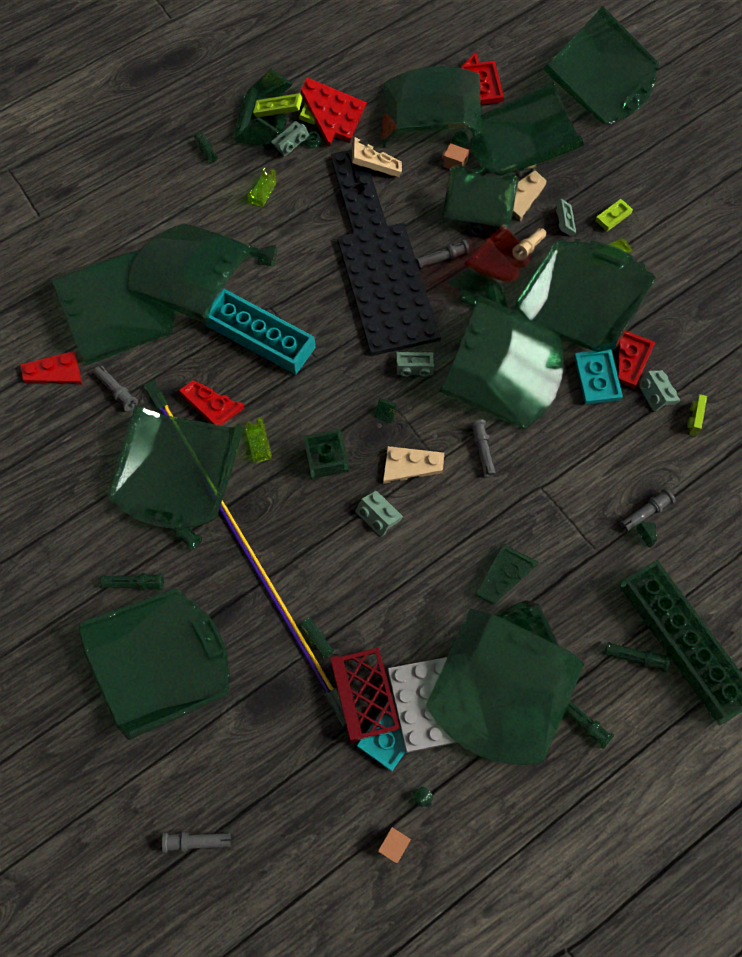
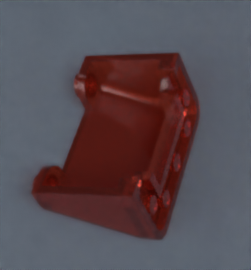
M503 224L464 264L471 270L506 283L508 281L512 283L519 276V268H524L531 262L529 258L532 254H528L524 260H518L514 257L513 248L520 241Z

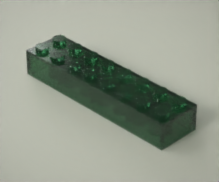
M656 560L624 579L619 587L720 726L742 712L741 671L660 562Z

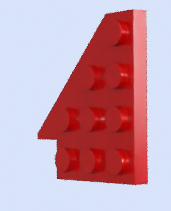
M474 53L438 91L437 98L440 109L503 102L504 95L495 61L479 63L477 53Z
M307 77L301 88V95L327 146H331L334 137L350 143L367 102Z

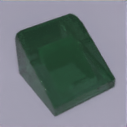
M276 245L260 249L257 265L275 266L277 256Z
M379 398L375 418L392 423L397 413V404Z
M640 522L636 530L646 545L651 548L657 541L655 522Z

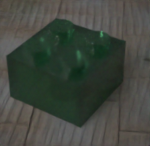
M341 428L303 436L312 479L349 472Z

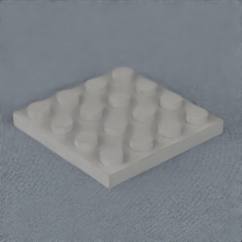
M468 654L387 669L405 753L488 736Z

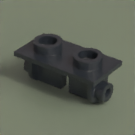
M470 219L467 235L501 241L504 225Z

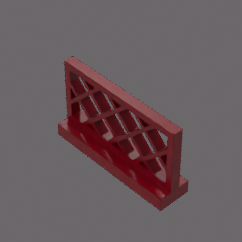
M379 647L342 657H331V666L350 744L359 742L362 739L400 730ZM376 654L378 662L374 668L364 663L367 656ZM353 660L359 663L354 673L345 668V661ZM361 665L372 671L366 681L356 675ZM374 673L382 677L383 682L379 688L369 683ZM354 678L364 683L359 693L350 688ZM366 685L377 691L372 701L361 695ZM379 693L388 699L384 709L374 703ZM359 698L369 704L364 714L355 708ZM371 706L382 711L377 722L366 716ZM384 714L393 718L394 726L386 728L379 724ZM364 719L374 724L371 732L362 734L360 725Z

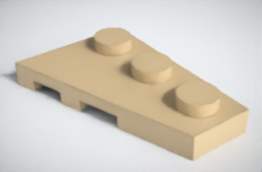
M354 137L352 143V163L371 168L374 171L384 172L391 176L400 177L402 173L401 161L384 152H376L373 150V146L369 144L365 146L359 143L360 140Z
M533 171L499 195L497 201L521 221L523 215L531 207L532 202L545 187L547 180L537 171Z
M388 446L383 484L399 479L400 481L407 480V478L415 476L423 477L442 473L444 453Z

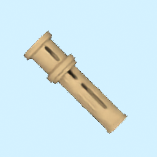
M539 228L528 239H523L513 248L514 257L518 260H524L528 254L534 251V247L546 237V231Z

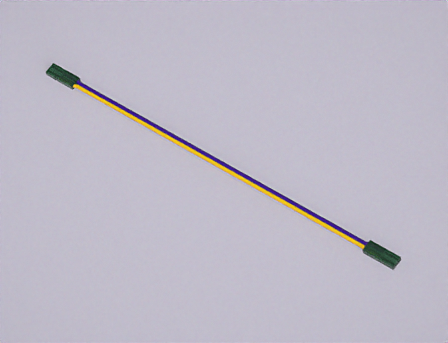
M155 380L144 384L158 411H161L322 684L326 691L325 697L342 726L345 727L346 723L337 688L332 687L168 409L169 404Z

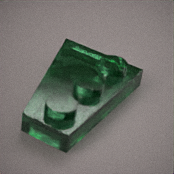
M503 544L476 596L495 605L529 574L539 562Z

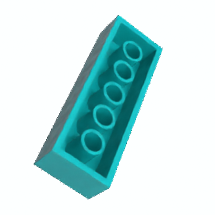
M226 289L221 291L203 314L207 327L295 375L316 348L314 336Z

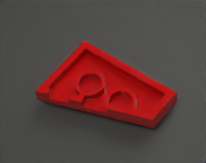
M621 329L618 358L619 383L635 389L654 347V341Z
M74 351L21 364L23 380L27 384L58 382L59 384L75 383L76 385H83L77 356Z
M194 380L179 390V394L216 429L244 409V404L236 403L226 395L221 396L213 392V389Z

